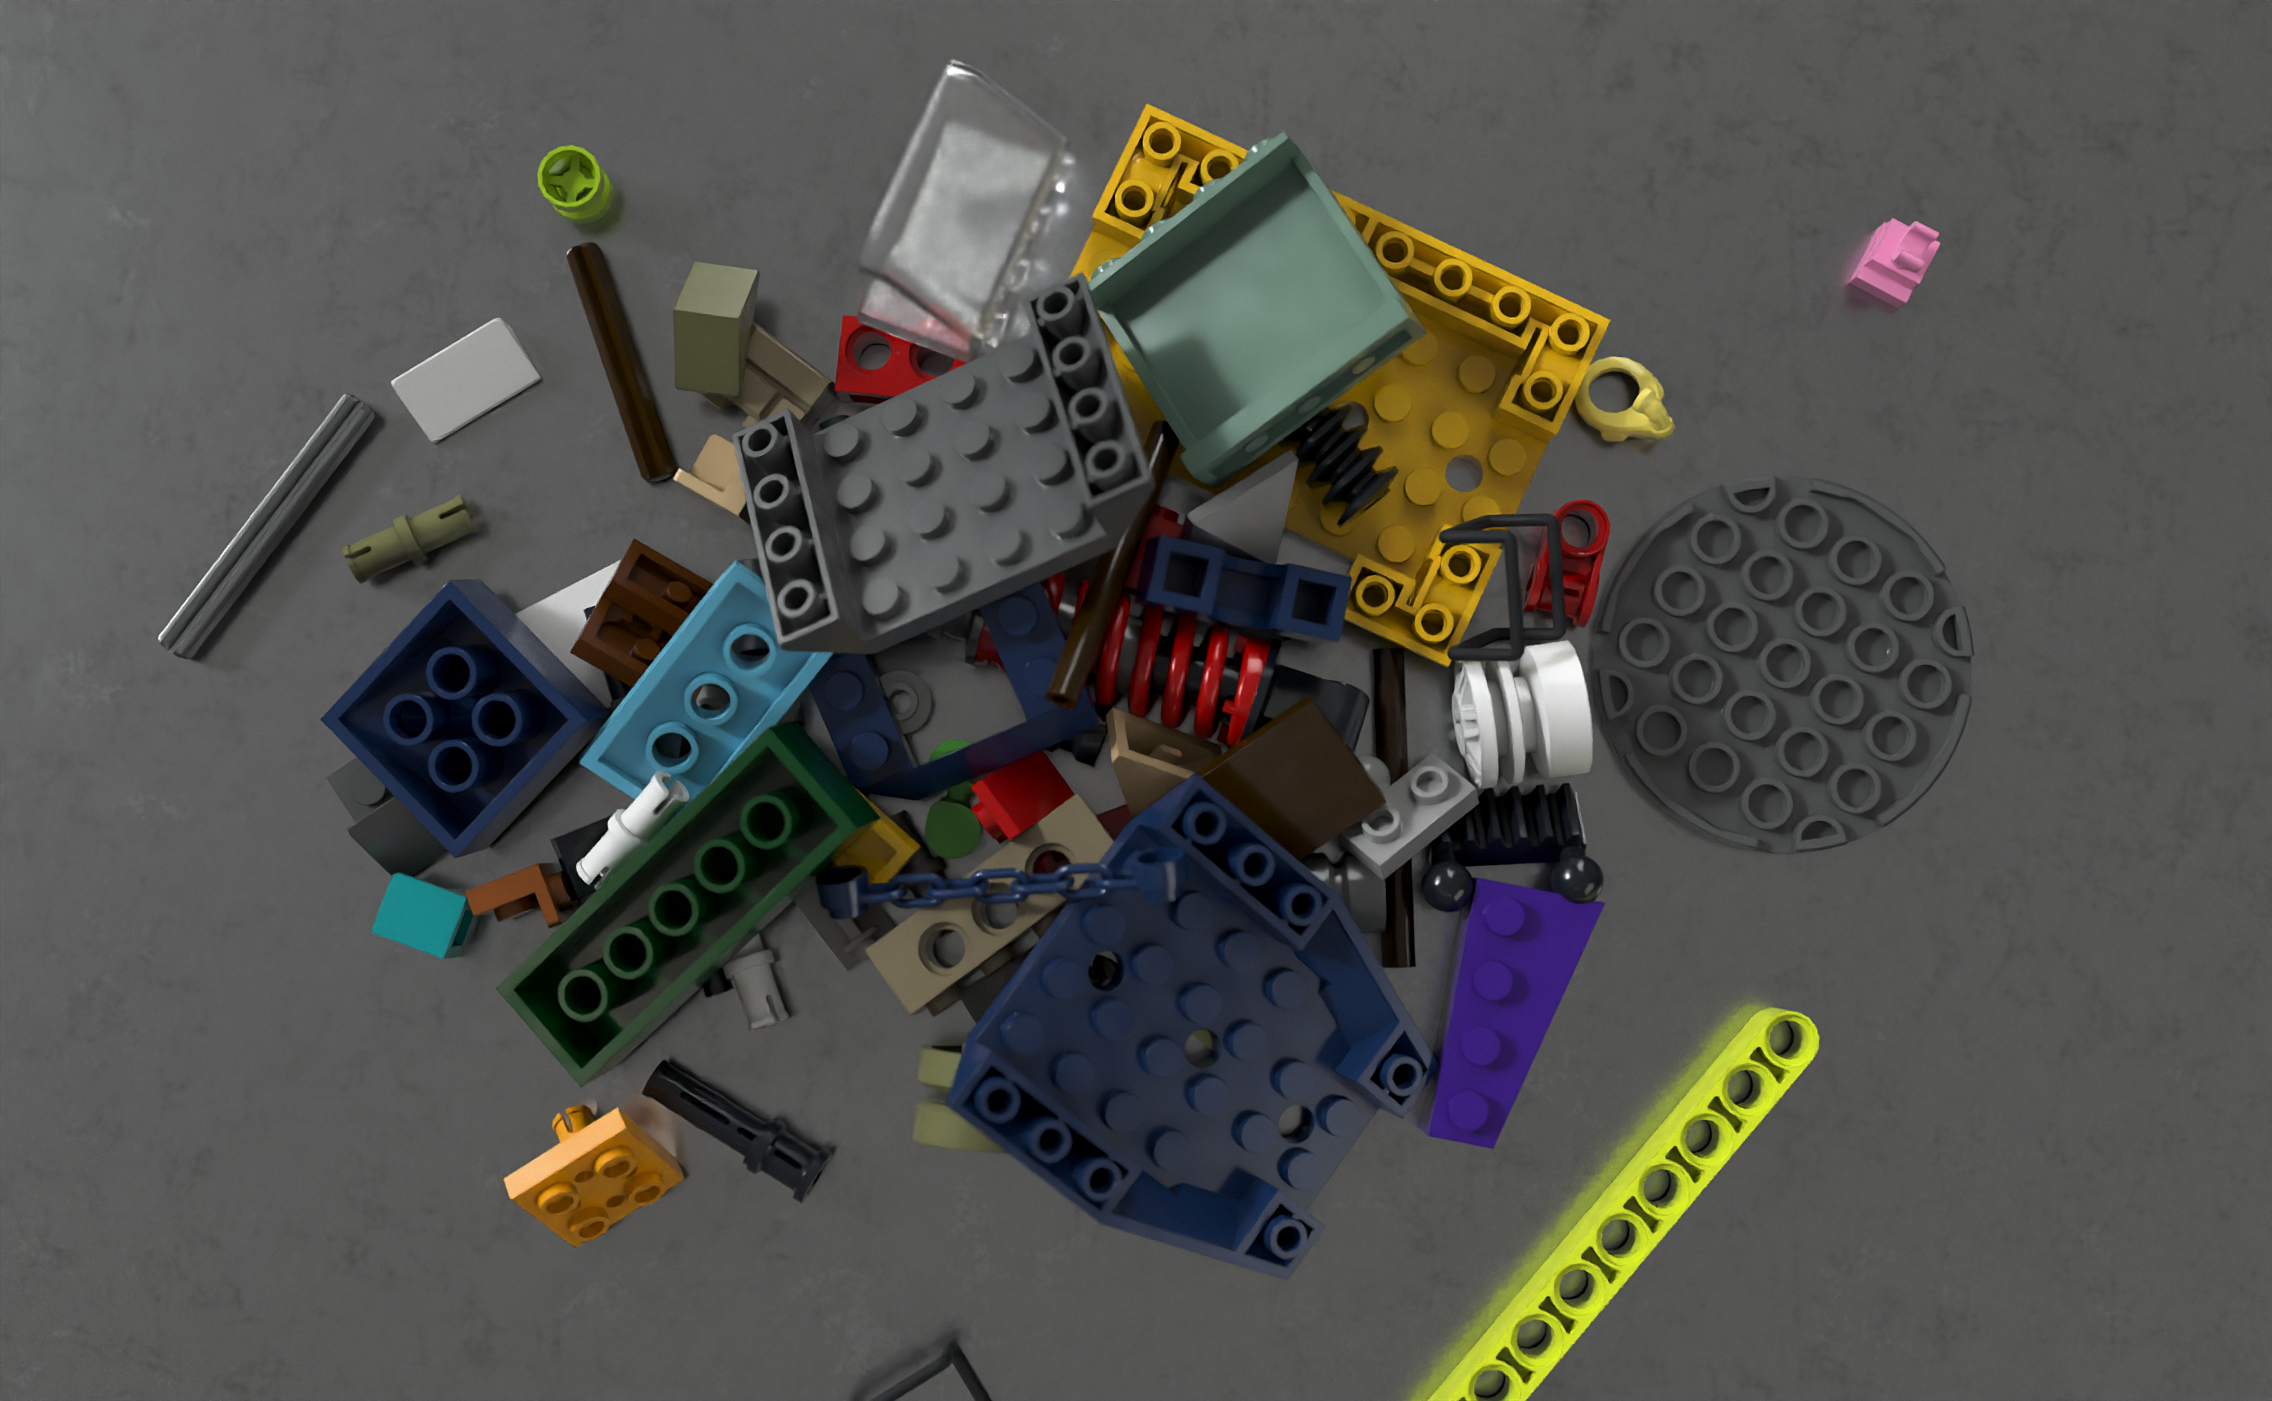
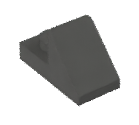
M355 758L327 777L330 785L355 821L353 825L347 828L348 833L391 876L395 873H405L414 877L450 853L358 758Z

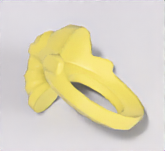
M1608 357L1597 360L1589 366L1574 397V402L1578 414L1588 425L1599 430L1601 437L1605 441L1621 442L1628 437L1663 440L1670 437L1675 428L1672 417L1669 416L1666 407L1662 404V399L1665 397L1662 386L1657 378L1653 377L1652 373L1640 363L1625 357ZM1611 371L1630 375L1639 387V395L1633 405L1627 410L1618 413H1610L1598 409L1591 402L1589 396V389L1593 381L1601 374Z

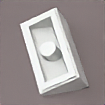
M495 318L391 381V385L430 441L435 444L542 378L511 327L501 318Z

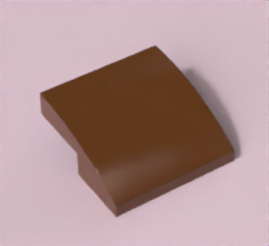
M634 538L569 653L633 688L714 584ZM703 685L699 686L693 692V698L695 701Z

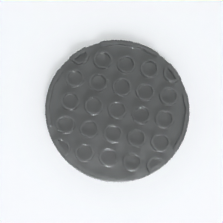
M1775 475L1748 477L1724 483L1679 504L1647 529L1622 558L1602 597L1594 624L1591 645L1593 695L1600 723L1620 765L1640 791L1673 820L1701 836L1742 850L1778 854L1823 851L1847 845L1849 842L1865 837L1879 828H1884L1910 810L1930 790L1944 772L1962 737L1972 704V696L1970 695L1971 657L1975 656L1972 632L1965 605H1960L1953 585L1944 571L1947 569L1945 564L1928 541L1891 508L1869 495L1824 479Z

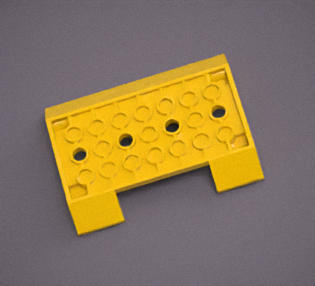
M1146 103L1092 215V232L1070 277L1083 272L1087 281H1091L1093 272L1101 264L1113 258H1120L1140 243L1142 235L1150 226L1160 220L1172 218L1192 202L1194 194L1200 187L1211 180L1223 178L1243 163L1248 150ZM1330 189L1427 333L1328 405L1330 409L1350 404V406L1358 408L1364 414L1368 431L1358 447L1360 450H1364L1378 445L1381 446L1384 451L1373 467L1376 471L1396 466L1399 472L1388 487L1391 491L1355 520L1339 528L1337 522L1347 506L1344 505L1326 510L1322 505V501L1331 485L1311 489L1306 481L1316 467V464L1296 469L1283 531L1351 563L1346 576L1352 577L1344 620L1447 668L1451 662L1447 651L1460 643L1503 550L1499 549L1502 543L1443 544L1438 538L1439 534L1443 530L1481 516L1516 514L1547 445L1559 432L1611 320ZM1099 314L1142 446L1144 447L1153 423L1158 420H1167ZM1180 442L1167 476L1206 495L1215 497L1289 450H1292L1295 454L1301 444L1281 448L1278 444L1274 445L1215 489L1192 477L1180 458V455L1186 451ZM1456 459L1471 461L1477 467L1480 475L1477 488L1469 492H1460L1453 489L1446 479L1445 472L1448 463ZM1490 527L1483 530H1508L1509 527Z

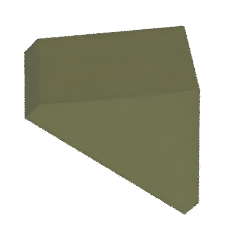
M694 262L673 309L675 388L677 390L741 399L760 278L758 270Z

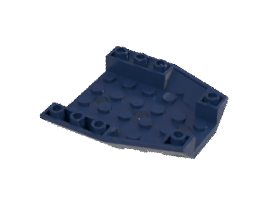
M1194 774L1129 821L1098 862L1110 866L1113 870L1132 869L1130 860L1138 852L1161 846L1182 848L1185 851L1189 880L1183 885L1184 894L1171 901L1149 902L1144 899L1143 891L1120 889L1115 890L1113 894L1105 898L1070 899L968 1034L945 1105L1100 1224L1288 1281L1326 1228V1226L1307 1212L1310 1205L1377 1111L1382 1109L1403 1119L1440 1066L1342 898L1206 781ZM1090 873L1079 889L1099 888L1095 881L1101 873ZM1111 951L1117 962L1115 976L1108 984L1094 987L1088 977L1089 964L1097 954ZM1207 1029L1212 1039V1047L1208 1056L1201 1062L1189 1063L1185 1055V1045L1188 1038L1198 1030ZM1300 1105L1304 1113L1301 1129L1295 1135L1283 1138L1279 1131L1281 1115L1290 1106Z

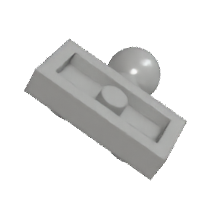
M1433 753L1392 785H1390L1389 770L1380 759L1370 755L1357 756L1384 793L1387 802L1338 835L1339 842L1380 879L1385 880L1478 805L1477 788Z

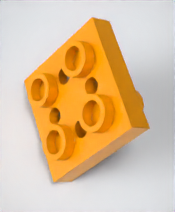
M577 1105L565 1109L573 1127L568 1128L565 1118L561 1113L556 1115L552 1121V1128L558 1136L560 1144L504 1178L510 1199L574 1248L584 1242L602 1236L611 1225L636 1209L656 1202L664 1195L665 1191L685 1179L677 1159L618 1107L597 1121H594V1114L587 1106Z

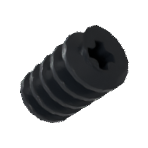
M1350 404L1333 409L1327 406L1277 443L1281 448L1301 444L1295 453L1299 459L1297 469L1316 464L1306 483L1311 489L1331 485L1322 501V505L1326 510L1344 505L1347 506L1337 522L1339 528L1352 522L1384 498L1391 491L1388 487L1399 472L1396 466L1379 471L1374 469L1373 466L1384 451L1380 445L1364 450L1359 449L1358 445L1368 431L1365 425L1347 430L1342 426L1353 409Z

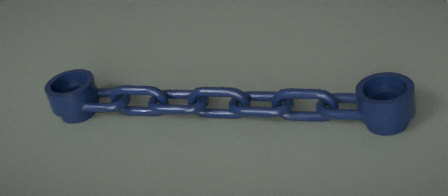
M1161 846L1146 849L1135 854L1130 860L1132 869L1113 870L1110 866L1103 863L1064 865L1057 869L1055 873L1027 875L1018 868H999L976 871L971 878L943 880L942 877L935 873H914L893 876L888 883L870 884L866 867L846 865L821 873L816 877L815 881L820 905L822 908L828 909L829 916L833 919H849L865 913L868 910V903L891 902L898 908L904 909L930 908L940 906L946 899L973 897L983 904L1022 902L1030 894L1058 893L1066 899L1077 900L1109 897L1115 890L1137 889L1143 891L1146 901L1166 902L1179 898L1184 894L1183 885L1189 880L1185 851L1175 846ZM1101 873L1095 881L1099 888L1070 889L1075 883V878L1071 874ZM1016 878L1010 885L1013 893L985 894L991 886L987 879ZM932 883L926 890L929 898L903 899L902 897L908 891L905 884Z

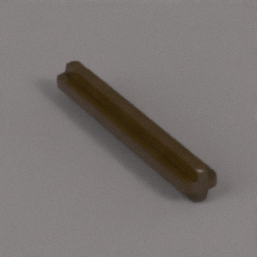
M595 242L576 245L567 251L566 258L641 477L647 482L661 481L676 473V465L601 248Z

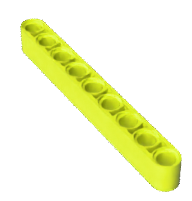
M1772 1007L1760 1010L1750 1018L1428 1401H1526L1814 1059L1819 1049L1820 1038L1817 1027L1810 1018L1800 1012ZM1787 1021L1793 1029L1794 1041L1787 1052L1776 1055L1771 1049L1769 1042L1770 1033L1779 1022ZM1747 1070L1753 1081L1752 1093L1744 1102L1734 1104L1729 1098L1728 1083L1737 1072ZM1707 1120L1711 1126L1712 1139L1704 1150L1692 1153L1686 1144V1133L1689 1127L1696 1121ZM1660 1169L1666 1170L1671 1179L1668 1194L1661 1200L1648 1201L1644 1194V1182L1652 1172ZM1614 1220H1626L1630 1229L1626 1244L1617 1250H1605L1601 1239L1606 1225ZM1572 1270H1585L1588 1276V1287L1584 1294L1572 1300L1561 1298L1559 1287L1563 1276ZM1530 1320H1543L1547 1326L1546 1337L1543 1342L1531 1349L1519 1347L1517 1344V1333L1521 1326ZM1489 1370L1503 1372L1505 1374V1385L1499 1394L1491 1398H1480L1475 1395V1382L1481 1374Z

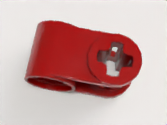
M1577 499L1559 507L1552 515L1558 519L1560 524L1564 592L1572 595L1564 594L1566 617L1572 618L1575 626L1584 628L1590 619L1598 592L1599 572L1610 535V522L1607 513L1600 505L1590 500ZM1569 514L1578 515L1588 523L1591 532L1590 539L1585 547H1574L1564 539L1561 529L1565 516ZM1543 526L1537 555L1531 566L1523 593L1522 612L1532 614L1536 609L1552 613L1551 591L1549 590V588L1551 589L1547 526Z

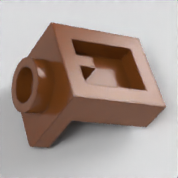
M537 863L465 891L473 916L495 913L498 923L534 910L535 906L532 898L537 897L547 926L549 928H557L572 916L570 908L577 905L563 870L556 872L553 863Z

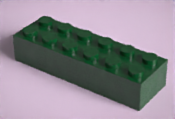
M795 720L770 726L496 989L578 1085L583 1087L613 1070L814 882L818 875L830 867L877 823L881 817Z

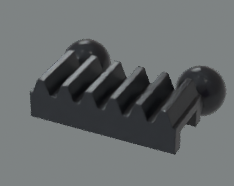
M1563 783L1554 794H1548L1544 784L1537 785L1530 795H1523L1519 786H1511L1504 796H1497L1493 787L1485 788L1478 797V805L1429 843L1430 868L1426 871L1422 880V893L1427 903L1441 912H1456L1464 908L1471 900L1474 892V882L1470 872L1465 868L1470 866L1558 862L1551 876L1552 888L1555 893L1561 894L1567 901L1576 904H1584L1595 900L1603 889L1604 876L1602 869L1595 860L1586 856L1587 840L1577 792H1573L1569 783Z

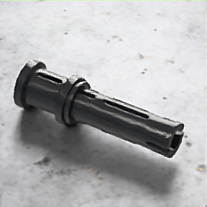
M665 1059L654 1070L643 1089L642 1094L647 1098L654 1099L673 1113L690 1122L696 1128L706 1132L745 1157L743 1164L747 1166L746 1170L754 1175L762 1171L793 1190V1199L800 1203H803L811 1193L833 1153L826 1148L818 1152L787 1133V1124L779 1119L776 1121L769 1119L767 1123L763 1122L724 1098L718 1092L711 1090L673 1067ZM689 1095L728 1119L730 1123L725 1125L686 1101L684 1097ZM741 1131L749 1132L756 1137L755 1140L751 1141L741 1135ZM778 1154H784L802 1165V1168L796 1169L777 1157Z

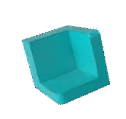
M395 873L390 880L371 933L441 959L461 957L476 916H473L465 894L466 890L445 889L405 873Z

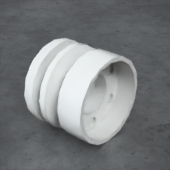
M1568 640L1526 646L1524 654L1520 658L1519 677L1513 676L1508 661H1486V677L1480 661H1455V690L1452 694L1454 729L1460 753L1466 760L1471 780L1477 789L1490 788L1497 785L1498 762L1508 785L1522 783L1525 770V753H1531L1534 764L1543 780L1590 772L1593 761V734L1588 694L1579 659L1574 647Z

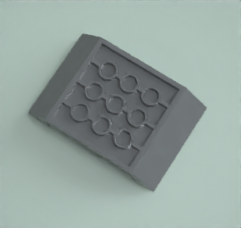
M1083 272L1023 299L1032 334L813 435L789 408L732 434L778 645L784 651L876 654L1118 546L1156 486L1087 278Z

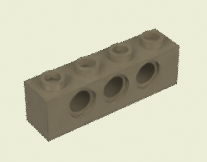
M1077 793L963 878H971L979 870L1018 868L1027 875L1037 874L1039 863L1045 856L1051 853L1065 854L1071 864L1098 863L1113 844L1114 839L1083 797ZM1090 873L1071 874L1075 878V883L1070 889H1079ZM1016 878L987 879L991 886L985 894H995L1001 891L1013 893L1010 885ZM1058 893L1030 894L1026 900L1018 902L1019 911L1016 920L1004 929H997L988 922L985 914L986 904L978 902L973 897L946 899L940 906L921 908L864 951L910 1015L920 1014L927 1009L932 1017H935L965 995L959 985L977 971L981 970L983 975L988 978L1015 959L1018 954L1012 945L1031 931H1034L1036 936L1041 939L1070 899H1066ZM947 930L956 931L965 943L963 959L952 968H945L940 965L933 954V945L936 938Z

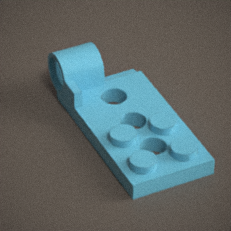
M735 560L726 572L718 578L581 753L579 763L633 799H636L646 788L656 772L663 771L669 773L671 779L665 787L668 789L678 779L686 787L690 795L689 801L679 808L668 821L670 822L762 732L778 723L833 653L784 651L778 645L764 580ZM754 634L767 642L770 651L763 659L748 662L737 657L731 645L739 636ZM717 684L728 692L730 701L722 709L706 710L695 702L693 692L701 685ZM678 733L689 741L692 749L681 758H668L658 752L654 741L662 734Z

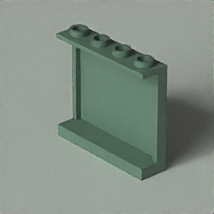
M1284 131L1275 138H1267L1254 145L1247 152L1243 163L1223 178L1211 180L1200 187L1194 194L1190 204L1172 218L1160 220L1150 226L1142 235L1140 243L1120 258H1113L1101 264L1093 272L1091 281L1088 282L1097 311L1186 450L1180 455L1183 463L1192 477L1215 489L1427 333L1305 151Z

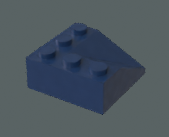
M481 579L449 580L320 720L456 859L487 849L601 729L612 713Z

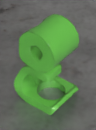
M959 739L943 741L934 749L929 761L969 745L971 742ZM969 780L948 788L946 796L941 797L940 801L931 805L925 824V837L928 846L937 855L946 859H959L972 854L979 847L983 839L984 827L973 813L972 805L969 803L970 796L976 795L971 788L974 783Z

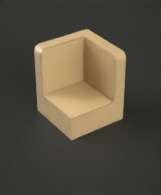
M713 434L707 440L689 473L679 468L673 480L683 489L749 525L751 520L734 444Z

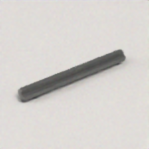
M349 393L344 394L161 632L158 642L166 650L179 658L187 660L194 656L375 419L376 413L369 405Z

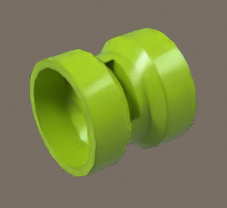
M573 145L560 146L550 151L541 161L537 173L538 186L544 197L566 220L577 224L593 223L602 218L610 209L614 198L613 184L595 157L584 148ZM585 189H588L584 195L578 197V195L583 193Z

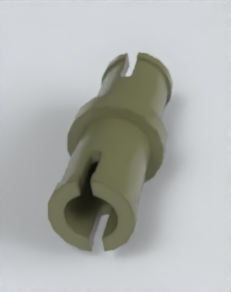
M459 494L454 499L410 518L406 513L393 518V526L351 545L342 546V552L346 559L350 557V560L346 562L355 579L362 584L367 582V579L412 560L415 564H419L428 560V552L470 533L474 534L479 531L476 521L471 519L474 516L466 500Z

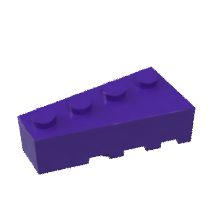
M1472 877L1474 892L1469 903L1460 910L1433 1056L1440 1067L1427 1084L1419 1128L1431 1137L1493 1149L1605 903L1592 900L1588 903L1576 904L1569 902L1558 893Z

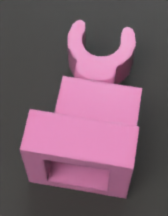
M1894 218L1888 223L1884 222L1877 228L1849 283L1898 309L1907 303L1914 288L1920 284L1941 244L1936 241L1939 232L1918 221H1914L1910 227Z

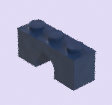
M1164 535L1146 540L1134 600L1135 605L1318 644L1340 642L1352 582L1351 576L1291 563L1270 564L1242 559L1225 554V549Z

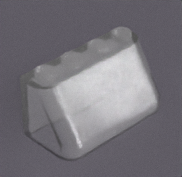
M953 59L946 66L868 234L858 268L859 323L966 363L982 357L987 345L996 348L999 346L1010 317V311L1003 309L1010 292L1018 295L1022 293L1033 263V259L1026 256L1033 240L1039 243L1044 242L1055 212V207L1048 204L1054 190L1066 191L1077 161V156L1068 153L1069 139L978 68Z

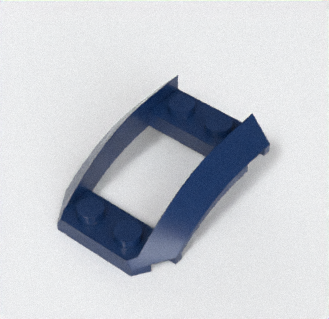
M1042 580L979 608L1027 720L920 765H917L870 655L857 653L832 654L808 686L846 775L856 789L864 793L917 801L1103 724L1086 684L1077 707L1073 710L1056 707L1045 698V693L1067 638Z

